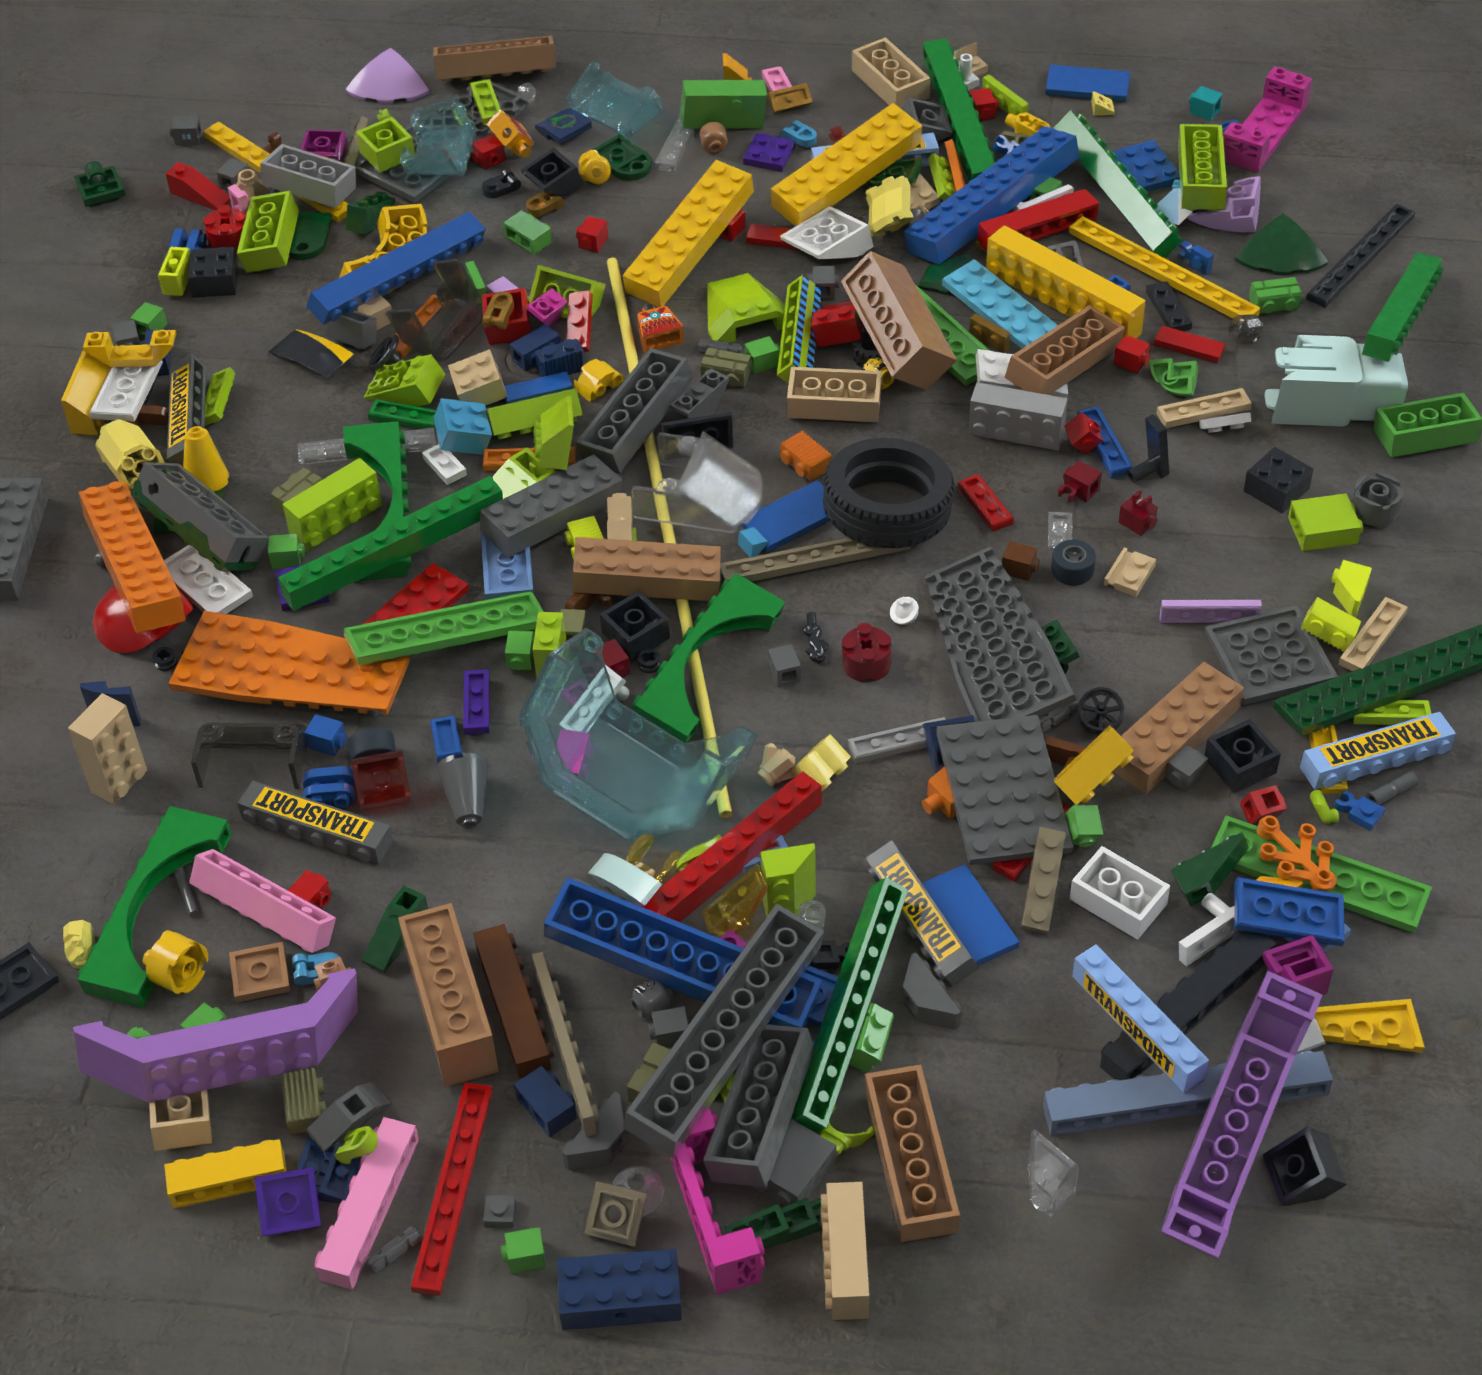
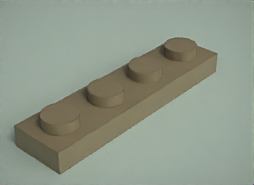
M1039 827L1021 929L1046 935L1049 932L1066 832Z

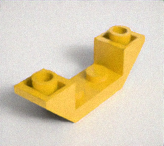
M176 330L153 331L150 345L113 346L109 332L87 333L83 350L110 367L156 366L173 348L177 333Z

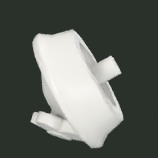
M911 597L897 599L890 608L891 619L899 625L912 623L918 616V604Z

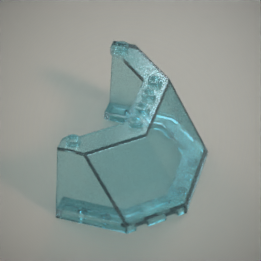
M583 629L548 654L518 716L521 728L524 727L528 738L526 743L532 761H536L540 773L538 778L541 786L627 841L649 835L651 837L667 834L680 829H693L746 759L759 735L746 727H736L728 735L690 743H684L617 701L602 656L603 641L599 635L590 629ZM584 752L579 773L574 774L571 770Z

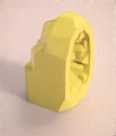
M84 920L72 921L63 927L65 955L72 967L76 969H81L82 966H85L90 957L91 948L95 944L92 925Z

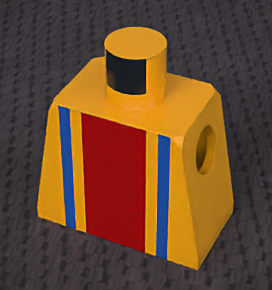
M500 109L487 123V126L506 148L519 157H528L531 154V147L534 145V141L522 124ZM506 129H511V133L508 134Z

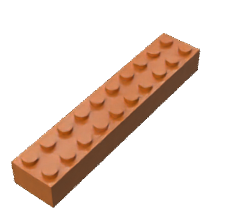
M116 481L106 486L89 487L84 491H80L79 497L83 516L136 633L184 622L185 615L181 595L131 496L126 482Z

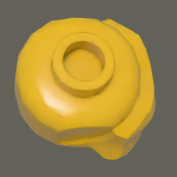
M590 150L580 156L578 162L579 174L584 181L602 184L608 180L611 173L610 163L606 158L600 156L598 151Z

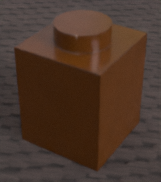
M1009 541L1002 557V565L1006 573L1011 577L1029 581L1032 572H1037L1040 559L1037 558V548Z

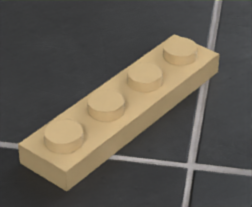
M1240 388L1157 407L1156 414L1166 428L1198 422L1202 419L1251 410L1252 403L1244 389Z
M1385 597L1340 657L1339 665L1351 671L1368 666L1406 615L1408 607Z

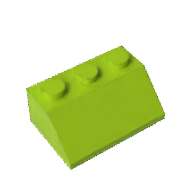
M538 265L529 302L532 303L552 288L568 301L561 316L568 319L569 294L590 290L593 294V316L601 304L606 284Z
M814 843L761 852L762 900L766 917L776 904L799 916L815 897L816 869Z

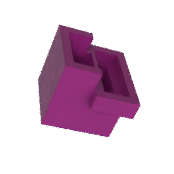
M1313 935L1263 952L1262 959L1268 967L1267 972L1270 971L1322 995L1328 993L1334 968Z

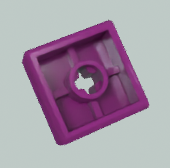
M306 130L300 150L320 156L325 155L333 160L342 162L348 143L346 131Z

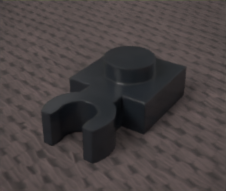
M835 940L822 941L819 951L810 962L811 967L816 969H838L839 963L844 962L850 943H844L836 947Z

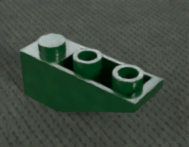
M379 191L375 192L374 195H368L364 199H357L356 202L348 204L345 230L361 234L375 230L382 207H391L395 203V197L388 196V193Z
M1242 832L1227 837L1222 843L1212 848L1204 849L1199 855L1188 861H1182L1175 868L1171 869L1177 886L1190 906L1202 901L1207 894H1214L1247 852L1249 847Z
M404 885L388 904L361 959L362 963L383 973L387 971L405 947L398 917L427 910L426 895Z

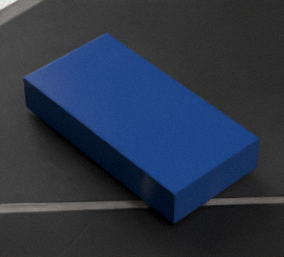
M455 715L430 720L437 762L439 763L442 759L454 755L455 759L463 758Z

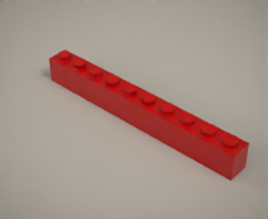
M802 771L660 887L648 903L640 907L681 922L740 873L747 863L778 837L787 834L822 805V785Z

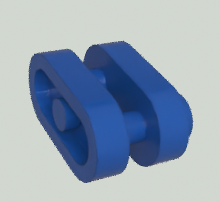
M175 229L169 248H188L191 255V250L203 249V246H206L207 236L203 234L202 229H192L190 235H187L185 229Z
M345 766L307 770L303 775V787L305 788L303 790V797L332 807H346L355 800V789L353 787L355 784V773L351 768Z

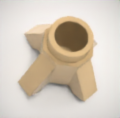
M245 169L239 172L236 186L247 193L249 202L251 197L260 196L269 191L267 186L261 185V179L257 177L253 170Z
M773 743L765 745L762 764L757 775L771 787L775 783L779 784L783 780L794 778L796 776L790 770L795 765V757L784 748L782 750L777 749Z

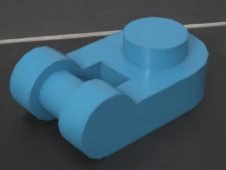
M797 120L792 122L789 128L785 127L780 131L782 138L794 140L796 144L804 148H809L817 142L816 131Z
M333 952L313 955L300 953L292 957V964L296 969L293 973L294 983L297 985L314 983L313 979L318 978L316 970L308 971L307 969L315 968L314 965L338 958L339 956Z

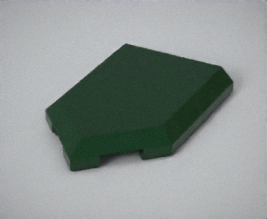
M921 158L895 161L867 181L866 184L871 187H879L884 179L891 176L894 179L904 176L908 179L910 185L915 184L922 167Z
M966 253L945 260L941 264L936 263L927 266L918 287L924 290L928 288L939 290V293L950 294L951 292L942 286V279L972 261V257Z

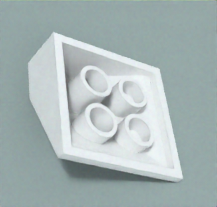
M830 206L780 236L781 240L818 259L858 257L874 247L868 224Z

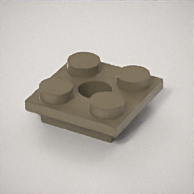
M596 1181L584 1234L636 1246L647 1193ZM613 1205L618 1206L622 1212L621 1219L618 1222L611 1221L608 1216V1211Z

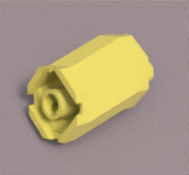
M893 176L888 177L882 181V185L879 187L875 186L866 190V200L869 204V229L872 237L886 235L885 231L889 230L891 232L897 231L913 219V214L910 210V183L904 176L896 179Z
M117 419L101 427V434L95 446L102 461L108 465L119 482H126L129 489L133 490L145 462L165 463L160 451L156 450L139 426Z

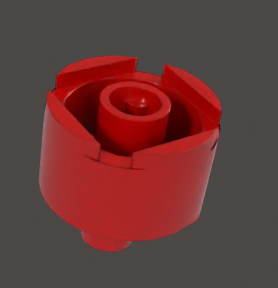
M221 205L218 207V210L205 217L203 223L209 247H234L235 253H237L246 215L238 209L230 208L229 205Z

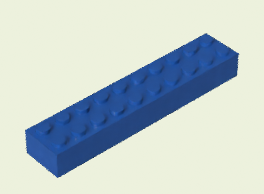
M1046 126L1040 128L1039 131L1012 149L1011 152L984 170L983 173L905 230L904 236L908 253L941 264L977 236L979 223L1005 215L1034 193V188L1050 177H1055L1079 158L1076 135Z
M568 877L544 922L545 937L647 979L658 981L664 986L706 1002L744 949ZM803 972L767 1025L804 1028L820 993L822 980Z

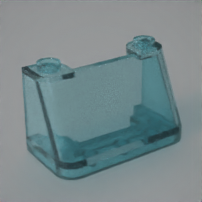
M591 60L565 99L570 105L569 109L578 111L614 129L625 138L626 136L631 137L661 113L665 106L654 89L645 86V88L641 87L639 90L614 78L611 72H602L599 69L601 65Z

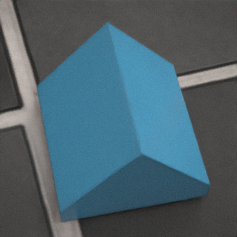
M754 527L739 531L738 545L749 557L757 556L769 543Z

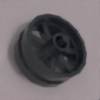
M1105 687L1092 688L1084 693L1080 699L1078 707L1079 722L1092 735L1099 736L1107 728H1103V721L1105 719L1113 724L1111 727L1115 731L1123 722L1124 704L1118 693L1112 689ZM1103 695L1106 698L1104 702H1099L1096 696ZM1092 698L1095 707L1084 705V703ZM1110 698L1118 704L1112 707L1107 706ZM1082 710L1093 712L1094 714L1085 720ZM1120 711V716L1116 720L1108 713ZM1096 719L1099 721V728L1089 723Z

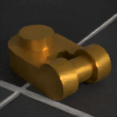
M541 192L527 200L526 210L528 214L534 217H541L554 209H562L565 201L560 196H556V194Z
M498 292L493 295L483 316L484 326L492 327V325H496L501 329L507 328L508 319L514 308V301L510 293Z

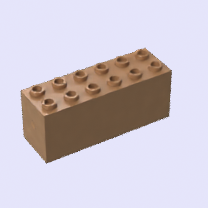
M869 251L842 279L843 287L892 377L928 390L957 361L904 265Z
M452 903L398 917L407 959L444 1087L499 1072L493 1036Z

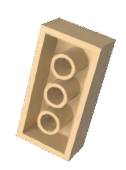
M886 37L852 50V71L888 105L894 103L899 108H902L908 97L923 101L930 98V77Z
M791 367L787 393V418L878 422L882 371Z
M102 693L68 727L90 792L115 805L147 771L127 706Z
M862 1182L826 1183V1194H821L826 1309H832V1320L868 1319L869 1285Z

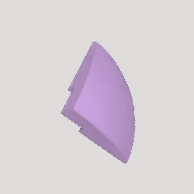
M389 48L370 61L346 88V93L357 99L365 101L366 98L376 99L379 104H393L394 99L401 98L412 101L430 94L428 87L416 71L392 48Z
M1260 176L1234 181L1233 186L1226 191L1225 210L1209 211L1208 209H1197L1188 216V220L1217 230L1255 232L1260 204Z

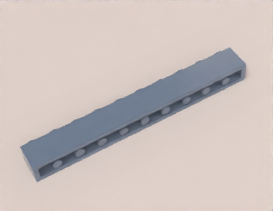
M1305 1051L1295 1055L1277 1102L1329 1095L1333 1078L1323 1051ZM1226 1063L1207 1068L1206 1078L1184 1093L1165 1073L1154 1076L1140 1075L1127 1080L1112 1079L1099 1084L1085 1083L1078 1087L1065 1089L1058 1087L1045 1091L1043 1109L1050 1136L1206 1113Z

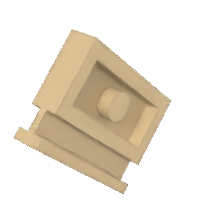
M1123 548L1106 575L1104 586L1109 584L1114 586L1115 590L1137 597L1153 571L1156 559L1135 551L1131 553L1127 551V548Z

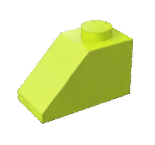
M1343 560L1340 569L1335 568L1331 582L1335 583L1333 593L1349 615L1356 618L1372 568Z

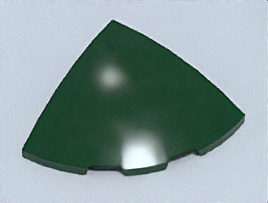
M1284 213L1264 226L1235 257L1236 262L1255 271H1258L1259 268L1270 269L1274 275H1290L1292 271L1304 270V273H1309L1328 265L1327 259L1311 237Z

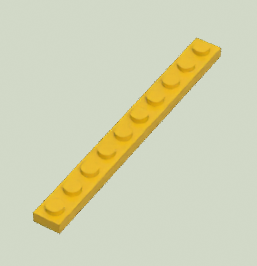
M220 122L211 125L203 131L204 138L261 173L260 163L270 155L268 152ZM297 196L320 212L331 213L332 219L338 223L347 216L348 203L344 200L334 208Z
M1083 216L1069 227V234L1162 282L1167 281L1171 287L1237 321H1242L1246 326L1260 314V307ZM1247 315L1242 320H1239L1240 316Z

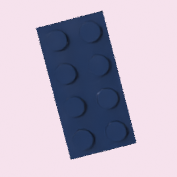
M677 1249L557 1259L559 1316L562 1330L682 1320Z

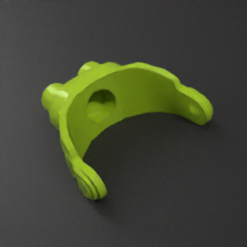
M830 1122L826 1129L819 1132L821 1137L837 1145V1156H839L842 1150L846 1151L849 1147L862 1145L875 1133L874 1127L871 1126L866 1132L845 1134L834 1129Z

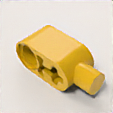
M1010 113L1005 119V124L1015 129L1014 133L1032 136L1044 126L1050 127L1048 123L1029 113H1020L1017 116Z

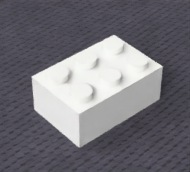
M1101 846L1072 880L1070 900L1138 940L1167 905L1170 885Z

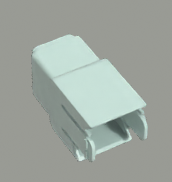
M1298 335L1295 348L1280 347L1275 351L1276 364L1281 368L1289 369H1285V374L1288 375L1282 379L1280 389H1268L1265 391L1266 406L1274 410L1271 423L1346 426L1350 423V420L1374 421L1376 408L1404 403L1408 382L1402 354H1393L1391 360L1387 362L1362 355L1364 344H1357L1350 337Z

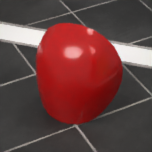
M115 585L111 586L98 602L92 620L97 639L107 649L116 653H130L140 650L150 643L163 638L182 623L136 633ZM178 589L186 619L193 606Z

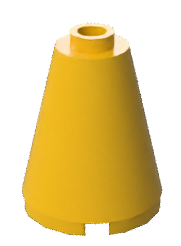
M200 426L190 428L185 433L183 468L213 492L218 491L228 484L229 472L209 432Z

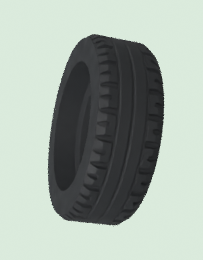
M895 438L867 439L843 448L830 460L825 471L823 508L827 518L835 528L852 540L880 548L910 547L931 539L948 523L952 509L954 478L951 470L942 458L920 444ZM891 481L910 486L919 491L924 497L905 504H884L868 500L852 489L869 482Z

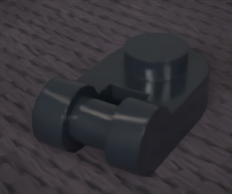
M510 169L503 170L501 175L489 178L482 184L483 194L487 198H498L521 187V181L515 177Z

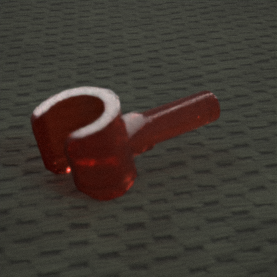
M841 126L830 129L832 133L829 134V138L832 141L846 136Z

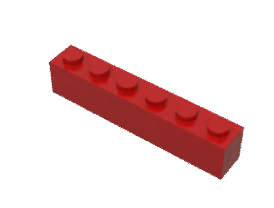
M1085 189L979 223L976 241L978 240L980 245L987 251L988 238L1004 225L1034 241L1068 230L1082 216L1095 221L1097 219L1099 202Z

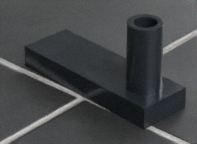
M1154 414L1145 418L1148 460L1127 471L1128 477L1133 483L1153 472H1156L1161 478L1170 474L1167 428Z

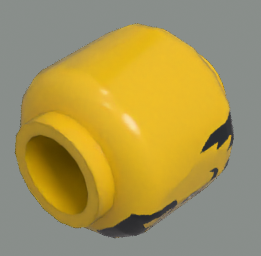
M874 357L869 359L862 368V370L882 371L881 390L889 387L894 381V377L891 376L884 361L880 358Z

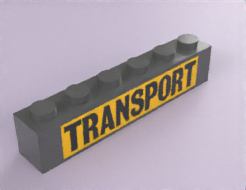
M192 353L172 364L170 370L167 459L169 463H178L182 467L185 433L195 426L205 428L206 366Z
M256 781L251 782L237 803L241 818L247 823H255L271 831H279L295 839L312 842L319 847L325 846L334 849L340 854L358 857L364 862L370 861L380 864L393 843L391 828L388 824Z
M891 840L866 857L871 865L867 870L876 883L887 877L908 889L899 918L901 921L907 919L910 925L906 929L915 941L921 940L923 945L919 948L928 961L933 958L937 964L933 969L941 981L947 979L954 986L978 970L979 966L895 843Z

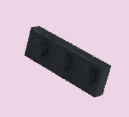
M1167 281L1146 286V293L1166 327L1180 331L1192 329V321Z

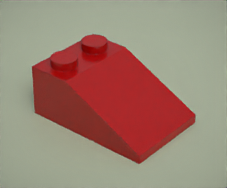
M851 301L823 306L813 313L811 323L818 347L861 340L864 326Z

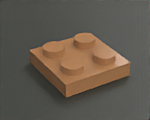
M283 942L229 952L236 1003L291 992Z

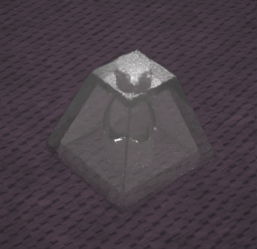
M1037 1130L1031 1132L1028 1156L1030 1200L1036 1209L1046 1212L1052 1218L1075 1196L1079 1166Z

